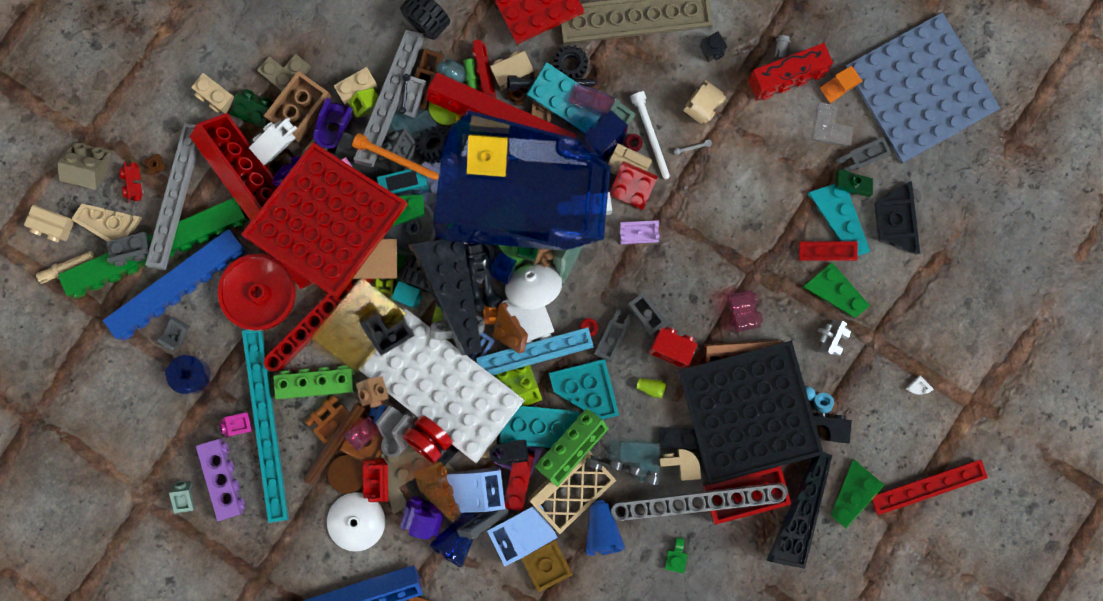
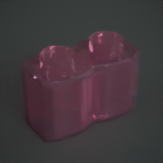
M752 289L727 296L736 333L761 327L763 318L761 312H758L756 309L758 298L756 293L752 292Z

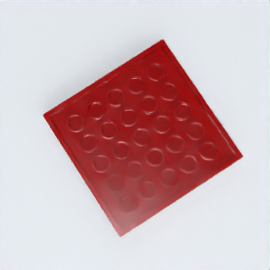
M312 142L241 235L338 299L408 204L402 198Z

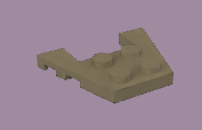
M410 445L396 457H388L384 453L381 454V458H384L388 464V493L393 514L404 509L408 502L400 489L401 486L435 467L440 478L441 474L457 472L448 463L444 467L438 462L435 464L431 463L418 454Z

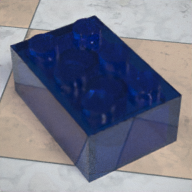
M612 110L608 113L604 112L597 120L598 124L595 128L591 126L584 134L583 151L598 165H601L616 149L617 144H620L626 137L628 124Z

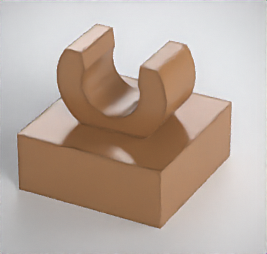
M551 242L540 244L536 262H531L533 264L541 263L544 267L551 266L549 260L554 259L552 253L554 249Z

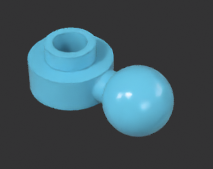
M805 387L809 401L814 402V408L818 412L828 413L832 410L834 399L831 395L827 393L816 395L812 387Z

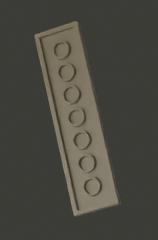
M607 0L581 3L584 8V14L561 24L563 45L709 28L712 27L713 23L709 0Z

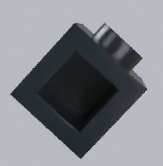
M719 31L702 39L699 46L708 62L722 58L727 50V45Z

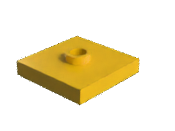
M469 134L467 174L505 177L508 137Z

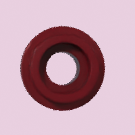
M629 134L624 140L625 147L635 152L642 148L643 141L639 135ZM630 141H635L637 145L631 146Z

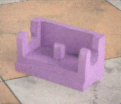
M659 220L620 222V244L659 242Z

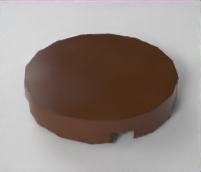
M349 455L340 456L335 459L328 470V480L332 488L344 494L354 493L361 489L363 486L362 461Z

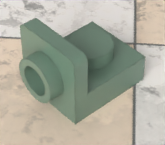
M178 481L172 484L169 495L174 513L194 511L195 505L191 493L192 481Z

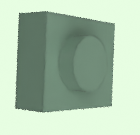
M617 99L615 103L611 102L608 105L606 119L625 131L636 114L620 104L621 101Z

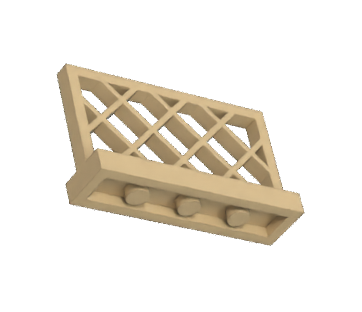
M591 451L585 455L558 487L547 479L527 498L559 534L616 481L604 466H602V471H598L595 468L594 471H584L586 458H590L593 455ZM574 473L581 474L580 485L570 484V477ZM584 474H594V485H584ZM597 474H605L610 480L605 485H597ZM559 487H567L566 498H556V490ZM570 487H580V498H569ZM583 487L594 488L593 496L590 499L583 498ZM545 500L553 501L552 511H543L540 505ZM556 501H566V512H555ZM569 501H580L579 509L576 512H569ZM555 514L565 515V523L560 528L555 524Z

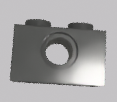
M644 292L627 305L650 336L667 324V321Z

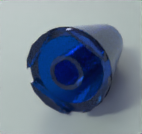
M474 512L462 513L429 546L438 554L443 555L449 562L462 567L474 539L459 537L457 530L475 518L477 514Z

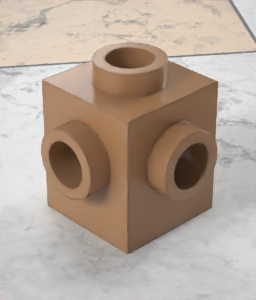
M383 376L366 379L356 384L362 406L378 407L382 405V401L389 399Z

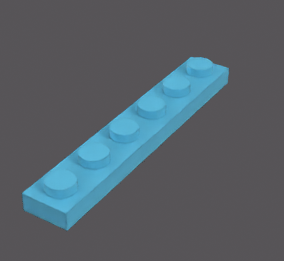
M584 328L526 344L525 352L523 353L507 349L476 359L478 365L491 375L594 348L589 328Z

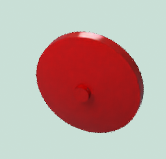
M250 254L235 260L226 268L218 285V301L224 315L235 325L250 331H263L280 324L290 314L296 300V284L279 260L265 254Z

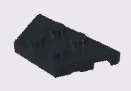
M909 181L874 203L878 240L918 255L921 253L912 181Z

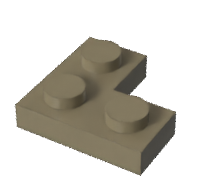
M297 54L292 57L284 68L269 56L257 71L279 90L283 91L297 71L305 75L311 69V66Z

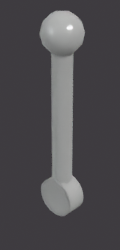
M706 140L701 144L681 149L675 148L674 154L679 155L681 152L704 146L709 148L712 142L711 140Z

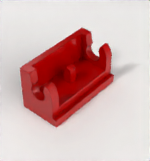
M384 458L362 460L363 498L368 499V502H387L388 464Z

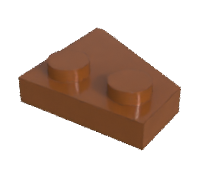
M505 302L500 303L493 337L517 353L525 352L528 334L521 327L516 316L510 315L507 310L508 304Z

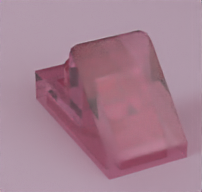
M368 416L348 431L344 437L358 451L378 435L380 431Z

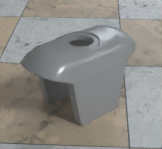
M388 406L376 422L383 437L381 450L388 457L398 456L409 446L402 435L408 428L416 429L414 422L418 418L410 410L401 413L394 407Z

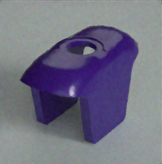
M327 97L318 116L314 131V141L324 148H334L337 146L351 120L353 108L339 103H331V99ZM329 124H336L338 130L331 132L327 129V126Z

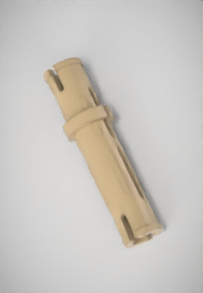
M89 251L63 263H55L52 267L37 272L36 277L40 284L55 278L59 279L58 274L95 259L92 251Z

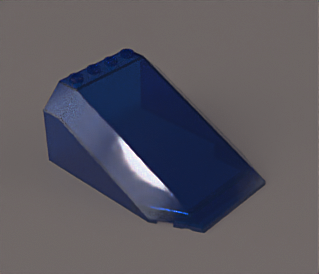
M468 110L451 126L442 150L433 220L437 238L455 242L562 251L601 241L604 239L610 165L604 160L599 159L598 155L593 151H588L581 145L582 142L576 138ZM469 134L508 137L505 177L467 174Z

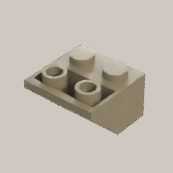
M74 142L58 161L59 181L96 190L105 178L111 151Z

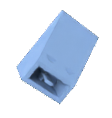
M499 466L441 474L446 513L488 512L505 509Z
M534 506L487 530L504 566L523 558L558 538L552 525Z

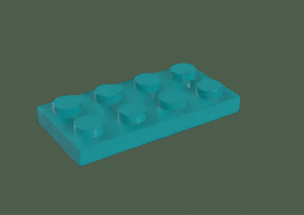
M547 62L544 63L526 94L527 97L587 137L591 135L608 106V103Z
M520 406L499 433L498 443L504 444L515 440H526L527 446L551 448L564 434L565 430L577 420L579 411Z

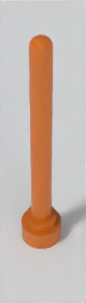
M358 133L353 140L352 147L358 150H370L433 180L439 178L437 172L369 142L367 136Z

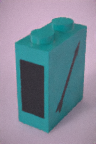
M411 169L377 177L378 184L397 196L420 195L431 192L427 177Z

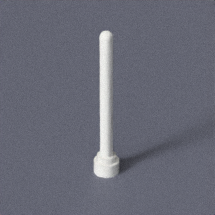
M644 91L635 93L630 96L632 104L638 107L663 179H668L670 175L645 107L646 95Z

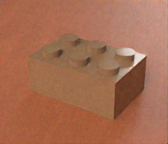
M297 71L265 113L264 117L273 124L280 120L283 122L289 118V122L297 127L293 135L295 136L294 140L299 143L317 120L327 97L332 100V96L310 78Z

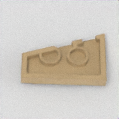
M81 204L71 220L105 241H111L132 235L142 217Z

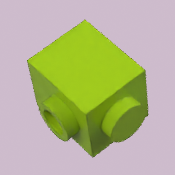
M374 88L357 91L348 100V103L353 108L356 117L372 114L379 96Z

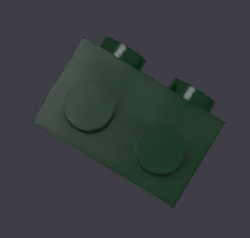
M244 89L235 94L230 114L260 128H264L269 122L264 115L274 102H271V99L255 95L251 90Z

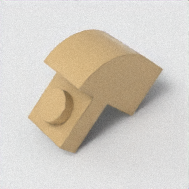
M677 449L678 457H675L674 453L663 454V458H658L659 466L678 465L681 481L701 479L699 461L690 451Z

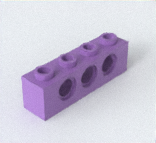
M217 439L196 446L217 522L245 513V502L243 498H240L238 492L240 485L233 475L235 471L232 460L229 461L227 454L229 453L227 442H224L223 439ZM216 455L221 459L218 466L213 463V458ZM220 474L226 477V482L223 485L218 480ZM225 493H229L231 495L232 499L230 503H226L224 501Z

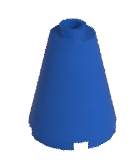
M604 500L593 502V505L589 508L586 555L596 556L595 552L607 555L625 550L624 542L616 521L611 514L609 504L605 503Z

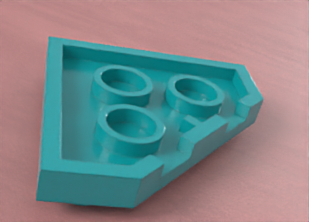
M605 359L549 373L553 392L584 411L586 408L602 420L619 416Z

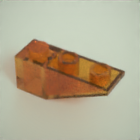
M441 461L413 472L419 490L451 522L461 517L460 507L455 502L453 496V487L447 480V471Z

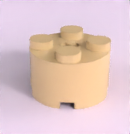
M704 80L701 83V88L696 89L683 109L686 114L700 124L709 122L715 114L714 108L716 109L726 99L721 90L707 80Z

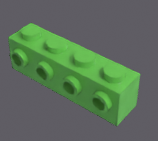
M337 366V370H329V367L318 368V372H310V369L298 370L299 373L291 374V371H280L279 375L274 376L275 399L356 392L354 369H349V366Z
M586 408L577 417V420L565 430L560 439L552 445L551 449L540 458L535 468L558 487L609 428L601 418Z

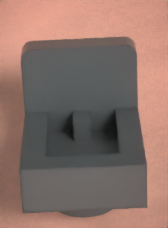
M172 317L164 334L158 337L157 342L167 349L175 350L183 344L190 326L176 317Z

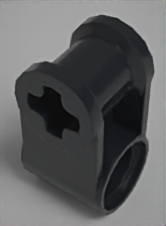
M515 440L509 443L494 445L489 451L490 459L500 465L529 461L527 441Z

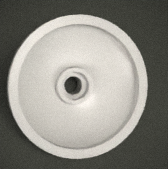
M541 263L527 264L511 274L505 285V293L509 302L521 309H536L549 304L559 295L562 289V279L553 266L544 267Z
M360 492L349 493L337 499L331 506L327 516V529L330 537L339 547L348 551H363L372 547L381 538L385 529V514L379 502H368V499H364L363 493ZM352 519L357 520V526L351 525Z

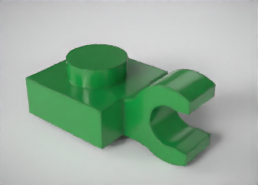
M676 537L674 550L668 549L665 570L679 573L685 572L688 554L682 552L685 543L684 538Z

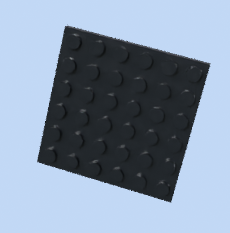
M792 340L678 371L709 484L824 454Z

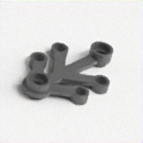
M593 455L590 458H586V466L601 470L602 466H606L638 476H644V482L659 485V473L649 470L647 474L641 473L642 469L639 467L628 465L627 468H624L620 462L609 460L608 463L602 462L601 457Z

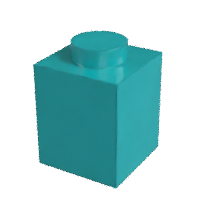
M398 281L391 299L415 309L416 305H420L423 295H421L422 291L420 289Z

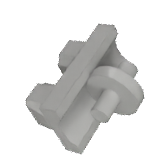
M832 320L831 324L827 323L825 329L819 328L817 332L821 334L819 341L822 343L818 351L840 356L843 346L839 345L838 342L840 338L846 340L851 334V330L846 327L847 323Z

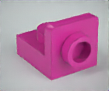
M248 412L224 417L221 419V423H219L220 432L224 434L225 438L252 431Z

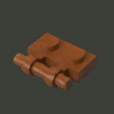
M335 395L325 399L322 405L316 411L313 410L305 420L308 426H311L314 422L318 424L313 432L325 445L328 444L349 413L343 404L337 409L333 406L338 401ZM329 410L331 414L323 421L321 416Z

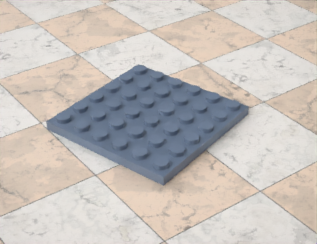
M943 12L844 67L847 69L852 66L863 82L858 84L856 88L901 164L1000 109V106Z

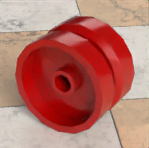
M421 414L414 422L416 429L408 428L402 437L418 454L435 464L442 456L439 449L447 450L453 441L441 427Z

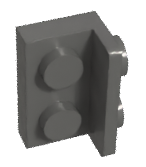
M405 128L390 132L382 148L410 160L417 147L415 140ZM380 155L377 157L379 160L387 159ZM389 160L399 172L406 169V167Z
M142 232L107 241L110 258H107L108 263L116 267L124 266L131 260L135 262L145 260L150 248L147 233Z

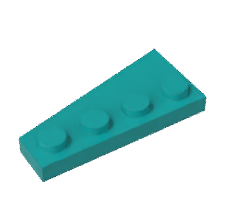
M835 184L808 193L839 241H858V256L870 252L849 192L836 189Z

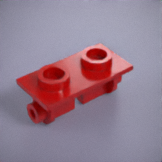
M124 162L122 168H119L120 179H124L122 196L126 198L127 203L132 198L134 201H141V197H143L141 183H133V181L140 180L139 166H137V163H129V166H126V162Z

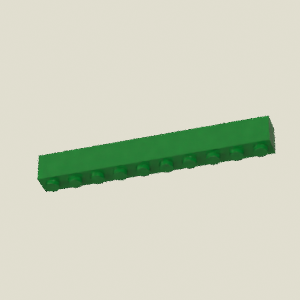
M232 198L179 221L169 259L174 257V253L188 251L192 248V245L197 243L204 244L210 240L209 238L215 235L218 237L228 229L233 227L238 229L244 226V223L249 221L247 215L237 201ZM154 233L147 235L149 246L151 245ZM108 252L60 273L58 277L66 296L77 299L85 296L87 291H96L103 288V284L121 280V277L126 274H136L144 266L148 268L145 265L146 259L138 262L131 260L124 266L116 267L108 263L107 258H110Z

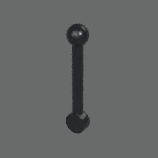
M409 74L402 76L404 86L401 107L399 108V113L401 114L406 112L407 85L411 79Z

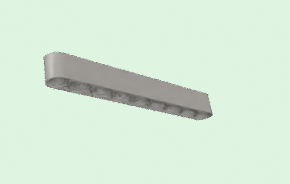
M769 483L625 500L615 504L611 509V514L614 519L624 521L782 502L786 498L788 490L782 483ZM773 488H780L783 496L780 498L773 495ZM754 490H759L762 493L763 497L761 500H756L753 497ZM735 492L742 495V502H736L733 499ZM714 495H720L723 503L716 504L713 499ZM695 497L702 499V507L696 506L694 503ZM676 499L683 502V509L675 506ZM657 501L663 503V511H659L656 508ZM638 504H642L644 506V513H640L637 510ZM619 506H622V507L625 508V510H626V514H625V515H621V514L619 513V511H618Z

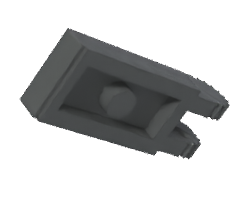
M882 137L850 151L847 155L835 161L837 164H842L851 158L854 165L843 168L844 171L851 172L891 155L892 152L885 138Z
M620 307L617 308L612 320L610 319L594 355L609 362L613 361L633 314L629 312L626 315L623 325L616 322L622 312Z
M505 507L503 510L480 513L458 528L459 537L477 538L481 532L491 528L498 520H505L508 517L509 510Z

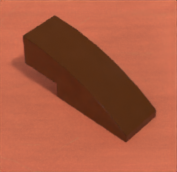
M427 48L423 51L421 62L415 75L416 78L427 81L419 108L422 109L427 108L429 103L426 100L428 87L437 72H440L445 55Z

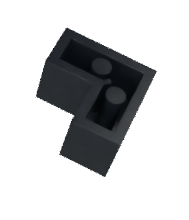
M376 308L359 318L361 327L380 356L414 336L413 329L403 314L387 324Z

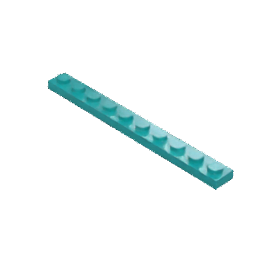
M243 330V344L268 523L289 520L269 371L264 366V359L266 357L263 331Z

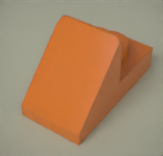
M850 66L836 74V77L821 86L820 89L828 101L832 103L863 81L855 69Z

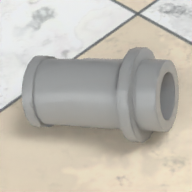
M779 35L776 38L777 45L773 58L777 60L786 58L788 44L791 43L789 36Z

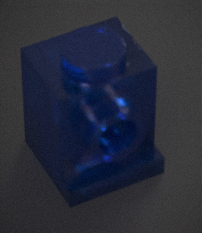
M500 252L491 267V277L508 285L515 272L517 260Z

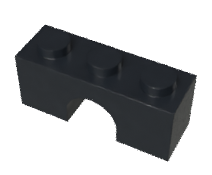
M815 412V416H813L815 424L825 428L827 432L826 441L850 444L852 420H846L844 415H834V418H829L826 413Z

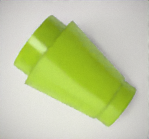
M639 378L636 389L657 399L658 397H663L666 383H662V380Z

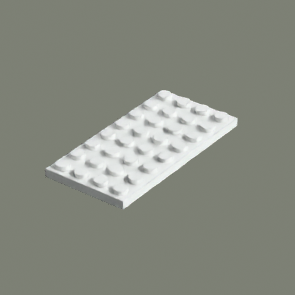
M405 308L401 315H404L412 327L414 336L382 356L374 348L358 370L368 378L383 376L388 394L417 417L422 414L435 422L450 436L453 441L452 445L477 463L525 400L467 355L462 356L459 349L446 339L436 340L430 335L431 328Z

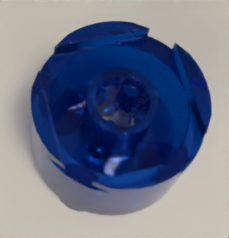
M181 355L170 362L165 370L168 385L174 391L181 394H198L208 386L211 371L203 359L190 355ZM188 371L191 372L189 374L190 378H186Z

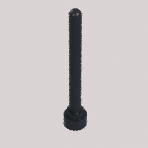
M508 75L507 89L508 91H516L521 87H531L535 79H521L516 75ZM572 79L581 86L596 85L594 79Z

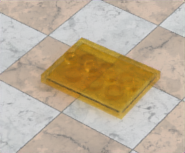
M359 279L311 337L358 372L376 351L373 343L361 327L359 318L376 308L387 324L402 314L405 316L407 313L368 281Z

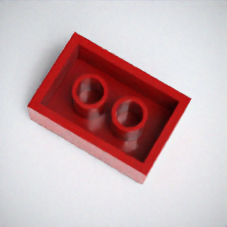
M667 326L664 329L661 328L656 332L648 354L682 369L689 366L698 345L694 342L695 339L685 334L684 336H679L676 334V330Z

